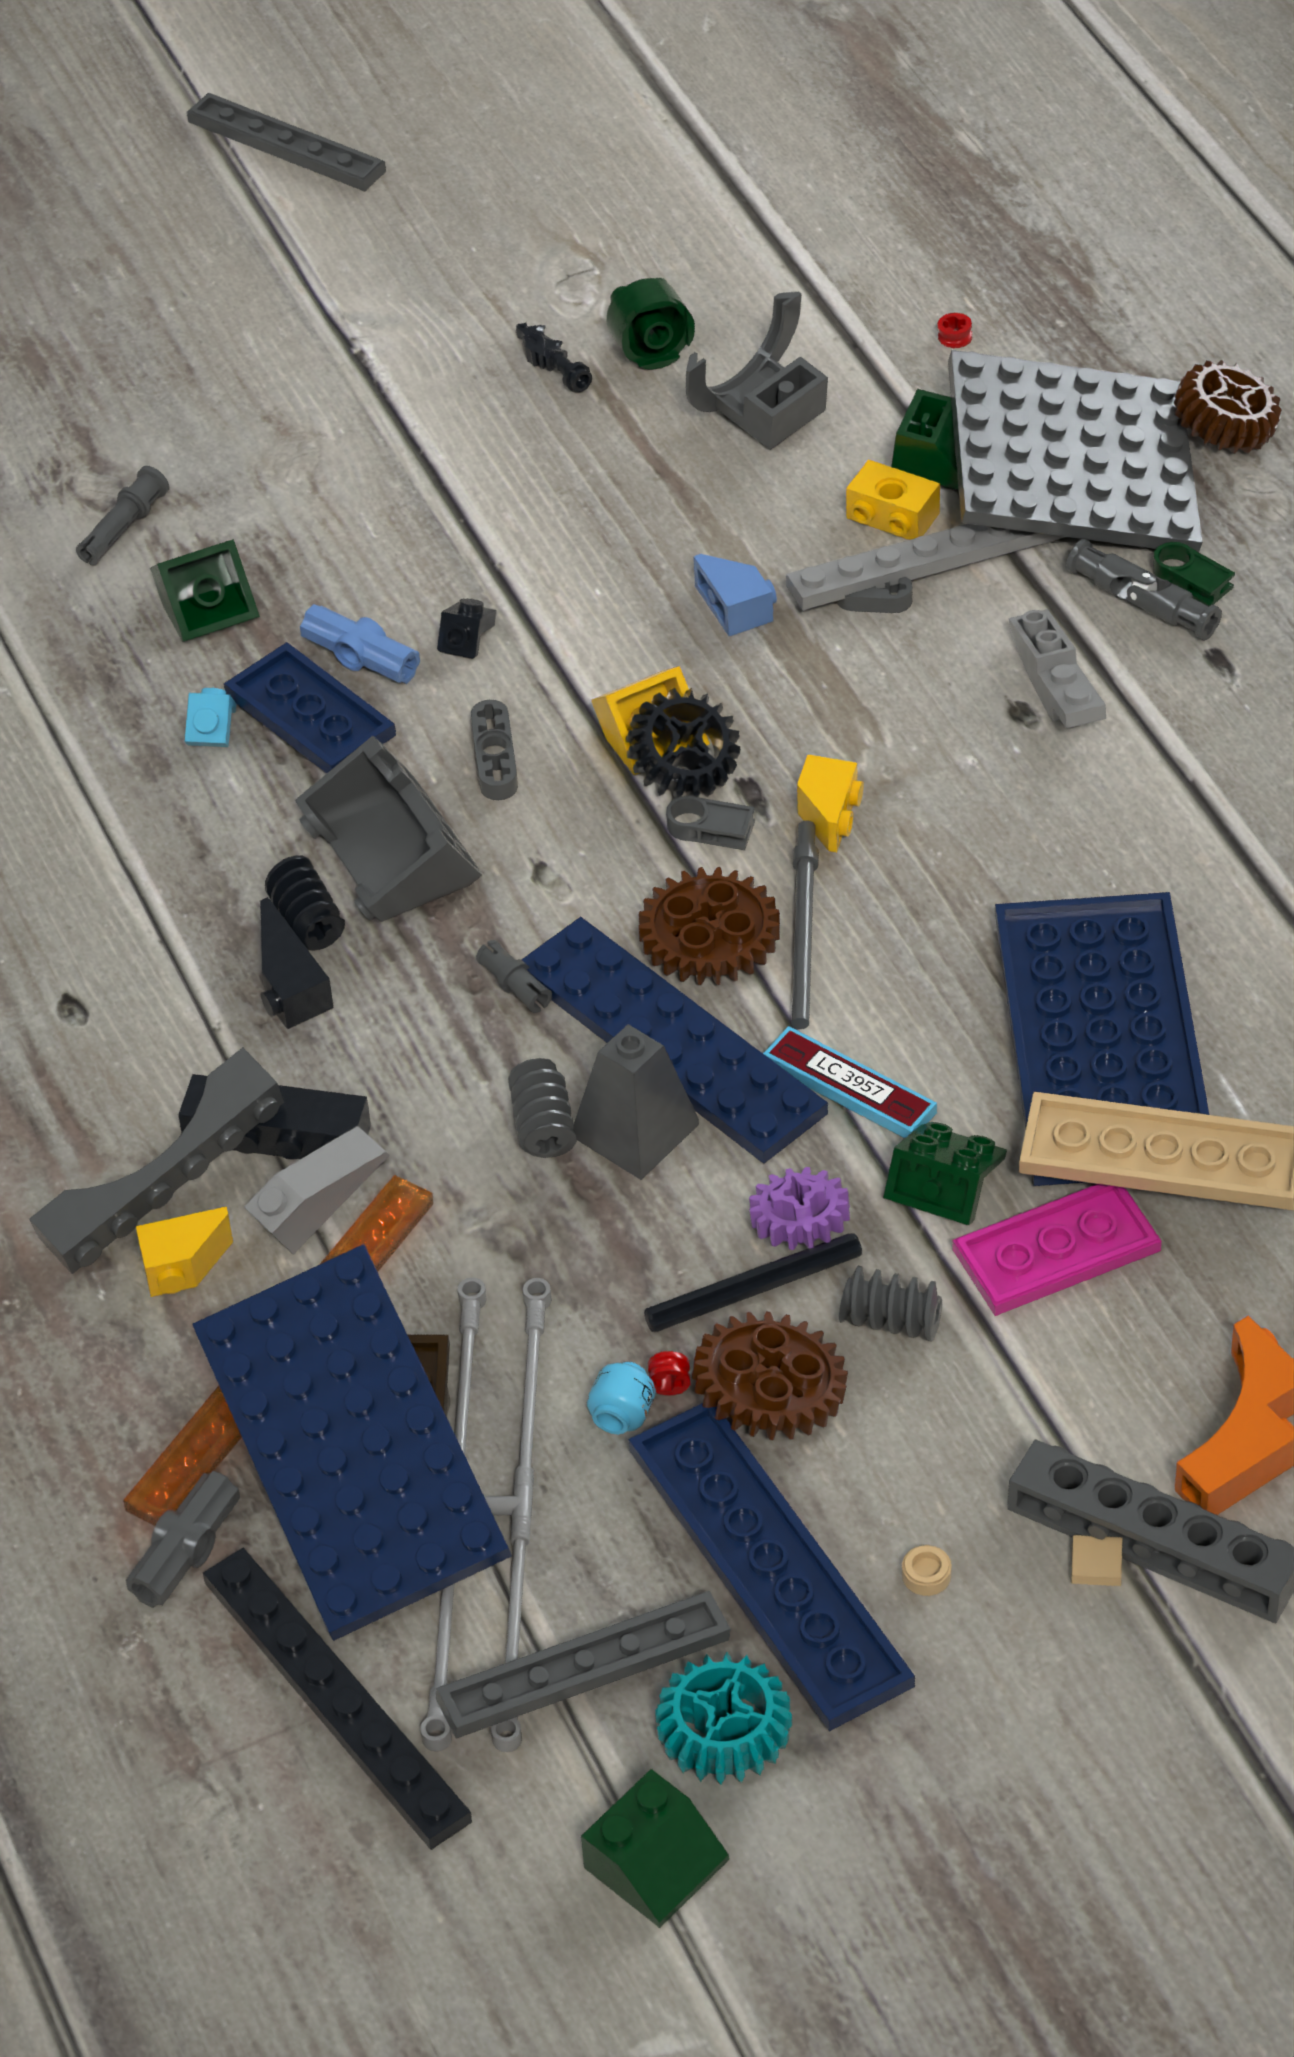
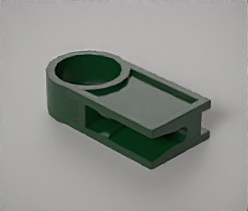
M1167 542L1158 546L1154 552V575L1191 592L1193 599L1207 606L1214 605L1234 588V584L1229 581L1235 576V572L1184 543ZM1174 559L1183 561L1186 564L1174 567L1165 565L1162 562Z

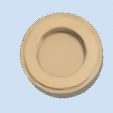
M922 1545L911 1549L905 1555L902 1562V1579L905 1586L913 1593L922 1596H932L944 1591L951 1581V1560L942 1549L931 1545Z

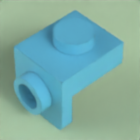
M203 688L201 693H189L185 743L187 745L229 747L231 715L236 712L237 704L230 695L226 694L225 690Z

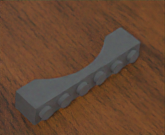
M242 1047L207 1076L204 1093L193 1118L179 1138L167 1150L137 1172L114 1182L90 1188L64 1190L29 1219L38 1238L71 1274L81 1267L91 1265L99 1258L105 1247L115 1239L125 1237L131 1233L142 1217L152 1209L164 1206L172 1198L173 1193L184 1183L200 1177L207 1170L210 1162L224 1151L227 1152L236 1148L247 1132L257 1124L265 1123L273 1118L278 1112L279 1107L285 1103L278 1083Z

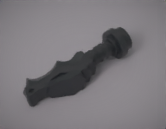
M526 322L516 325L517 337L523 340L529 363L536 367L539 365L541 369L546 368L547 371L557 369L563 375V384L572 391L582 392L590 386L592 374L589 367L583 362L572 363L567 359V351L560 348L563 341L553 340L544 334L543 331L546 325L528 326Z

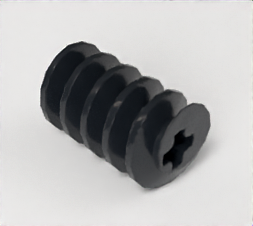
M294 855L283 859L270 870L265 880V891L308 950L315 951L332 945L344 931L345 920L340 917L337 905L333 903L330 893L327 892L310 859L303 855Z

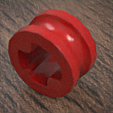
M957 312L943 315L937 322L938 340L942 345L949 348H961L971 342L973 338L971 331L972 321L969 316Z
M664 1351L655 1354L649 1359V1377L654 1383L657 1394L665 1396L681 1394L691 1385L689 1374L690 1360L687 1356L679 1352Z

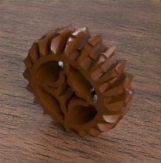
M1208 360L1204 365L1195 364L1193 369L1187 371L1186 375L1182 377L1174 401L1176 406L1175 415L1182 419V427L1192 430V437L1199 436L1204 439V445L1208 443L1214 444L1219 451L1223 447L1228 448L1234 454L1239 449L1245 453H1250L1253 448L1261 449L1263 444L1268 442L1270 437L1274 436L1281 419L1282 409L1279 407L1280 398L1273 395L1274 387L1264 385V377H1255L1251 374V369L1247 371L1240 369L1237 363L1233 366H1228L1222 360L1217 365Z

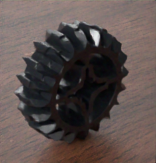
M674 688L669 691L667 698L659 692L654 695L651 703L646 701L641 705L639 714L634 715L630 722L632 730H629L626 742L632 745L627 751V758L637 760L633 766L634 773L645 772L647 774L643 781L644 787L655 782L659 785L657 791L659 796L664 795L666 790L669 789L673 791V797L676 799L681 797L684 792L688 796L699 797L701 791L708 797L713 794L716 786L721 788V786L723 787L726 784L728 775L733 774L737 767L734 759H737L740 755L741 747L735 744L740 737L739 731L729 729L734 722L733 716L722 717L720 715L723 710L722 703L712 707L707 704L709 701L708 693L698 700L694 698L692 688L686 690L683 697ZM652 731L659 736L657 741L664 748L665 753L662 757L654 746ZM704 733L708 735L712 742L714 757L708 753L710 748L703 741L702 736ZM691 737H693L691 743L688 744L686 748L681 746L676 752H674L677 744L679 745L681 741L686 743ZM678 766H682V767H686V768L689 769V770H684V769H680V768H677V767H678Z

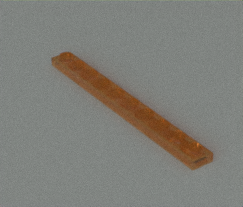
M394 1175L320 1264L364 1244L378 1272L433 1206L432 1192ZM220 1386L214 1390L123 1499L126 1512L155 1526L164 1512L169 1509L177 1511L204 1473L210 1474L212 1471H215L242 1438Z

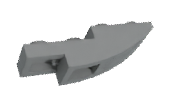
M1031 610L1021 616L1009 618V626L1023 665L1052 721L1061 720L1066 728L1106 719V704L1078 666L1076 648L1049 610Z

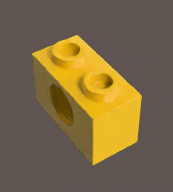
M869 459L846 488L847 519L908 540L923 536L940 514V483Z

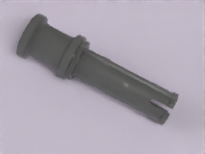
M143 466L137 472V479L132 485L124 487L118 493L116 505L76 547V553L85 563L89 562L90 565H96L103 554L126 531L128 526L135 519L145 518L150 512V505L155 499L163 497L169 491L168 480L159 470L151 466Z

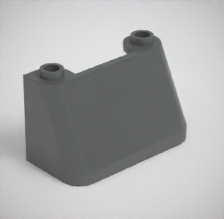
M371 736L295 800L304 814L299 819L302 825L315 839L322 835L331 844L358 884L355 890L359 897L354 902L369 920H372L375 916L380 921L388 920L466 888L483 875L420 783L374 736Z

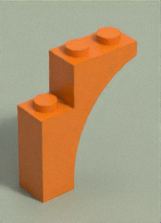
M1249 1315L1233 1326L1231 1354L1237 1365L1241 1380V1393L1237 1403L1221 1428L1206 1443L1179 1460L1176 1465L1175 1492L1184 1501L1193 1502L1215 1515L1225 1511L1294 1466V1426L1287 1420V1418L1294 1414V1359L1279 1346L1271 1331L1261 1328Z

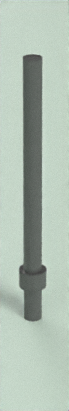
M807 820L800 822L798 825V845L793 849V867L797 871L792 1026L797 1029L807 1028L810 1019L814 871L819 865V850L815 846V824Z

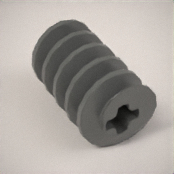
M529 1059L518 1064L511 1070L508 1083L520 1146L525 1152L541 1158L557 1157L566 1154L574 1147L577 1140L576 1133L573 1130L574 1123L571 1117V1107L568 1103V1091L565 1089V1077L557 1071L556 1064L550 1059Z
M858 1265L853 1275L846 1282L840 1304L839 1321L840 1323L845 1322L851 1313L852 1322L855 1326H863L869 1317L872 1329L880 1330L888 1320L889 1331L892 1334L900 1333L906 1323L909 1337H918L924 1328L926 1339L932 1342L940 1323L942 1297L937 1294L936 1281L931 1280L923 1293L919 1292L917 1277H912L908 1286L904 1289L901 1288L898 1273H894L888 1285H885L882 1282L881 1270L876 1269L871 1279L866 1281L864 1280L863 1266Z

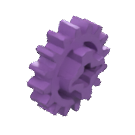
M805 1167L801 1174L794 1173L791 1168L786 1169V1176L783 1178L771 1174L769 1175L770 1185L757 1184V1195H752L749 1198L752 1228H757L760 1239L770 1236L771 1245L774 1247L783 1241L788 1242L789 1250H794L798 1243H805L809 1249L813 1248L816 1239H821L828 1243L831 1241L830 1231L842 1233L844 1231L843 1222L850 1220L847 1188H842L840 1178L828 1180V1171L825 1170L819 1172L816 1176L811 1175L810 1167Z

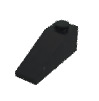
M268 897L260 900L262 975L265 991L261 993V999L268 1014L271 1017L277 1015L284 1026L290 1029L334 1008L330 978Z

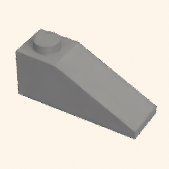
M356 1126L276 1173L244 1207L294 1255L387 1159L389 1154L359 1126Z

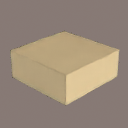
M1073 1535L1071 1584L1121 1586L1122 1537H1105V1539L1100 1540L1093 1536Z

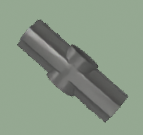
M212 1471L210 1474L204 1473L177 1511L169 1509L159 1518L152 1533L151 1546L126 1579L127 1589L138 1598L139 1602L153 1608L156 1605L163 1606L190 1567L199 1568L206 1562L214 1547L216 1531L240 1499L239 1488L233 1485L227 1476L216 1471Z

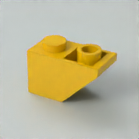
M807 755L797 783L798 815L803 821L813 822L815 824L816 837L828 851L837 853L842 837H849L853 825V811L851 810L853 806L859 807L861 804L864 783L863 781H858L856 762Z

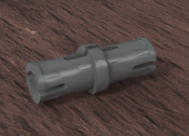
M496 940L488 941V946L494 950L493 953L483 944L478 950L476 960L498 979L499 987L507 993L512 992L533 1013L541 1011V1008L535 1001L539 1002L545 1009L552 999V992L527 971L530 967L523 960H515Z

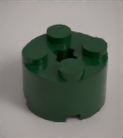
M640 279L626 286H620L612 292L610 297L611 303L607 311L608 330L624 355L632 362L637 363L639 367L652 370L669 366L680 358L678 353H680L687 344L689 347L695 334L694 319L674 288L665 279Z

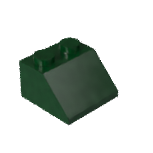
M234 539L150 567L162 605L182 642L260 617Z
M652 1769L581 1835L584 1869L659 1928L729 1861L728 1852L690 1798Z

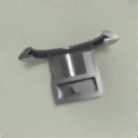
M799 291L779 293L774 296L772 321L762 345L748 364L731 379L722 384L708 387L705 378L706 360L703 358L697 362L698 354L696 352L689 356L686 369V396L694 408L702 412L721 411L770 450L826 410L828 377L801 356L786 367L778 363L788 348L799 322L802 293Z

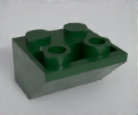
M917 389L896 433L891 467L940 483V485L946 488L959 490L951 397Z

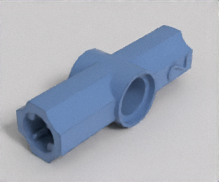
M313 604L305 612V617L300 625L302 637L333 651L338 661L349 670L359 671L365 666L398 683L403 682L407 684L415 676L416 669L420 663L418 651L386 637L382 627L367 617H361L355 622L330 609Z

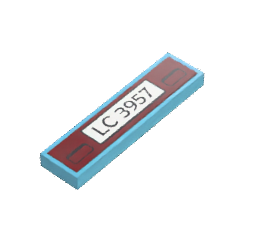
M790 1026L763 1053L808 1088L903 1138L910 1135L920 1125L930 1122L937 1114L936 1102Z

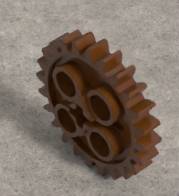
M699 867L697 877H691L686 871H681L682 881L676 882L669 877L666 878V890L654 887L653 899L645 898L643 900L644 911H639V941L643 942L644 955H651L653 966L664 963V974L666 976L678 970L681 982L687 980L690 975H695L698 985H702L706 977H712L715 984L720 985L722 975L726 974L734 982L738 981V970L742 969L748 974H753V962L765 965L767 963L766 953H775V941L780 940V911L776 909L775 897H767L765 885L754 888V877L752 876L744 879L742 882L739 881L737 870H734L728 877L722 876L721 867H717L713 875H707L703 867Z
M766 1311L764 1320L760 1321L751 1312H747L745 1323H741L734 1316H730L727 1328L716 1323L712 1335H703L702 1344L697 1346L692 1379L696 1380L695 1393L704 1395L702 1406L704 1408L717 1406L715 1415L717 1421L731 1417L733 1419L732 1430H736L745 1424L749 1426V1435L751 1437H754L759 1429L766 1430L770 1440H774L777 1431H783L791 1440L794 1439L796 1428H799L807 1435H811L814 1423L824 1428L827 1425L828 1416H837L839 1405L843 1404L847 1388L848 1371L843 1370L844 1356H834L837 1346L835 1343L822 1344L824 1336L822 1330L812 1334L807 1333L808 1322L806 1321L795 1327L790 1325V1315L787 1314L782 1318L781 1322H776L771 1312Z

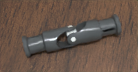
M1086 539L1079 540L1068 556L1066 568L1069 572L1075 575L1081 573L1093 579L1095 585L1143 608L1148 613L1174 626L1181 624L1196 632V636L1203 641L1209 639L1214 634L1220 623L1222 610L1218 606H1207L1193 599L1191 592L1155 576L1153 573L1114 553L1107 555L1093 548L1090 541Z

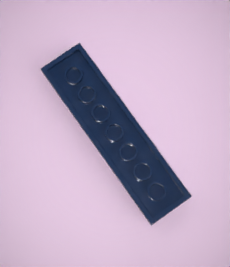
M579 917L521 959L530 967L527 971L542 985L551 990V1000L606 1043L629 1024L664 1045L694 1110L763 1164L828 1115L827 1101L584 918Z
M703 1403L628 1439L629 1451L829 1732L915 1687V1675L737 1432L731 1429V1424L726 1418L718 1421L715 1419L717 1406L704 1408L702 1406Z

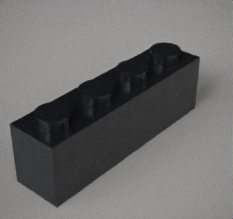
M192 1074L178 1114L181 1133L196 1112L204 1093L207 1076ZM278 1085L285 1103L279 1107L278 1112L273 1118L265 1123L257 1124L247 1132L241 1143L233 1150L245 1154L257 1153L280 1156L286 1159H302L356 1126H359L368 1135L371 1121L367 1096Z

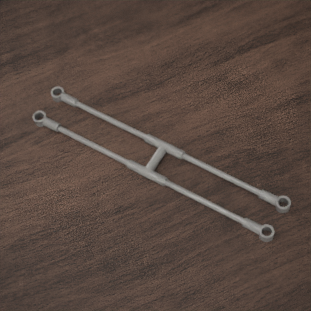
M473 1277L462 1280L458 1285L459 1303L462 1307L460 1332L463 1334L455 1436L464 1455L474 1337L479 1330L480 1309L487 1301L485 1284L482 1280ZM532 1278L523 1286L524 1304L527 1307L525 1331L528 1334L520 1462L515 1471L514 1496H484L493 1515H512L510 1541L514 1547L505 1663L518 1659L525 1550L530 1542L534 1469L531 1467L539 1346L540 1336L544 1333L545 1309L549 1307L552 1301L550 1284L542 1278ZM469 1293H478V1294L473 1295V1296L467 1295V1294H469ZM534 1293H542L540 1296H532ZM455 1584L442 1589L434 1687L430 1689L428 1718L421 1724L423 1744L427 1749L435 1752L446 1749L452 1741L451 1728L436 1700V1688L447 1684ZM518 1717L491 1726L493 1745L499 1751L512 1752L521 1745L522 1733ZM435 1730L443 1731V1734L439 1736L429 1735ZM504 1731H512L514 1733L509 1737L500 1736V1733Z

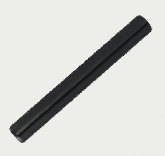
M855 1233L840 1236L828 1243L824 1242L813 1248L805 1249L646 1308L644 1311L645 1320L651 1332L664 1330L860 1257L862 1255L860 1241Z

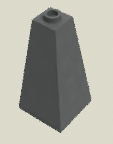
M627 1024L598 1051L573 1130L576 1133L577 1141L642 1180L699 1125V1118L664 1045Z

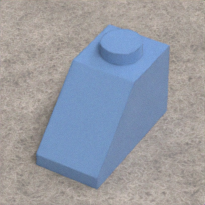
M704 554L693 556L695 587L728 636L773 622V604L777 602L776 591L772 582L764 580L755 566Z

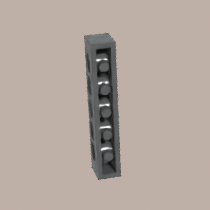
M1035 1439L1009 1480L1008 1510L1071 1537L1073 1535L1093 1536L1100 1540L1105 1539V1537H1122V1559L1275 1624L1294 1593V1547L1290 1543L1249 1529L1241 1522L1227 1520L1215 1515L1193 1502L1182 1501L1165 1494L1148 1483H1139L1122 1476L1105 1465L1091 1463L1070 1454L1062 1447L1051 1446Z

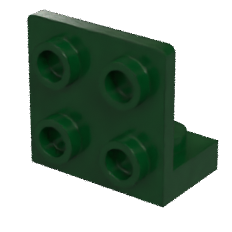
M928 1122L922 1124L894 1147L883 1198L970 1225L975 1220L983 1180L1005 1160L1007 1150L995 1146V1142L992 1139L984 1136L972 1135L966 1137L953 1133V1129L943 1123Z

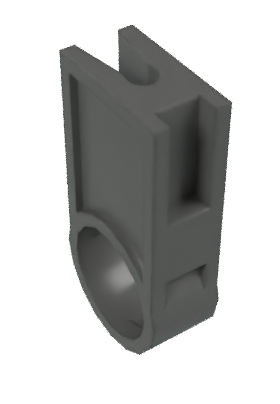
M681 796L671 801L667 806V829L674 838L682 841H693L745 850L755 824V819H753L755 807L695 796ZM686 813L696 814L701 817L699 820L691 823H682L675 820L679 815Z

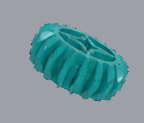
M726 1652L722 1662H713L706 1653L703 1659V1666L698 1667L687 1661L684 1668L685 1675L672 1672L669 1680L670 1687H663L659 1695L660 1704L657 1705L655 1716L656 1723L659 1724L657 1726L658 1740L661 1741V1744L665 1745V1753L669 1760L678 1759V1766L681 1768L682 1773L696 1768V1776L700 1782L711 1773L716 1775V1780L720 1785L725 1780L726 1775L734 1774L742 1783L746 1770L750 1769L760 1776L762 1770H764V1761L776 1764V1760L779 1757V1749H785L789 1741L788 1732L792 1727V1713L789 1712L790 1698L787 1692L782 1691V1683L779 1680V1676L769 1677V1670L766 1668L765 1663L752 1669L751 1661L747 1655L739 1663H734L728 1652ZM742 1698L755 1705L762 1714L754 1712L752 1706L742 1702ZM685 1722L694 1724V1728L705 1733L706 1737H701L693 1732Z

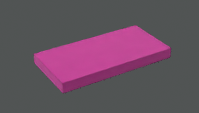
M1096 1184L953 1240L952 1250L994 1316H997L1160 1252L1162 1241L1125 1187Z

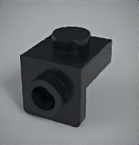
M460 599L458 603L441 612L438 651L471 659L478 656L480 636L483 632L495 626L497 610L485 608L482 601L475 599Z

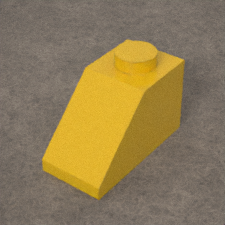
M227 1206L136 1226L151 1297L162 1294H174L181 1290L197 1287L233 1243Z

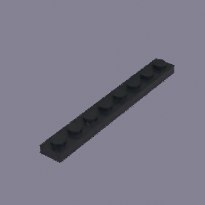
M241 1548L203 1572L206 1586L430 1850L472 1823L471 1811L244 1548Z

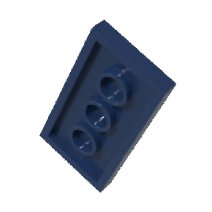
M288 642L224 683L226 694L230 695L236 704L325 773H328L371 736H374L382 744L396 736L395 723Z

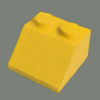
M680 666L662 670L591 699L606 740L633 775L640 773H634L633 770L637 760L627 758V751L632 746L626 742V736L629 730H632L630 722L634 715L639 714L641 705L646 701L651 703L654 695L659 692L667 698L669 691L675 688L681 697L684 696L689 688ZM652 731L654 746L662 757L665 753L664 748L657 741L659 736ZM704 733L702 736L703 741L706 745H709L708 737ZM691 737L686 743L681 741L679 745L677 744L674 752H676L681 746L686 748L687 745L691 743L693 737Z

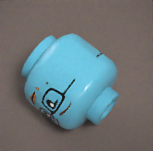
M633 1362L612 1363L599 1371L588 1395L586 1405L594 1423L599 1428L611 1434H624L625 1432L635 1431L644 1424L654 1402L656 1388L652 1379L640 1365Z

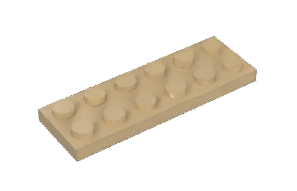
M1033 1092L1019 1161V1173L1294 1211V1126Z

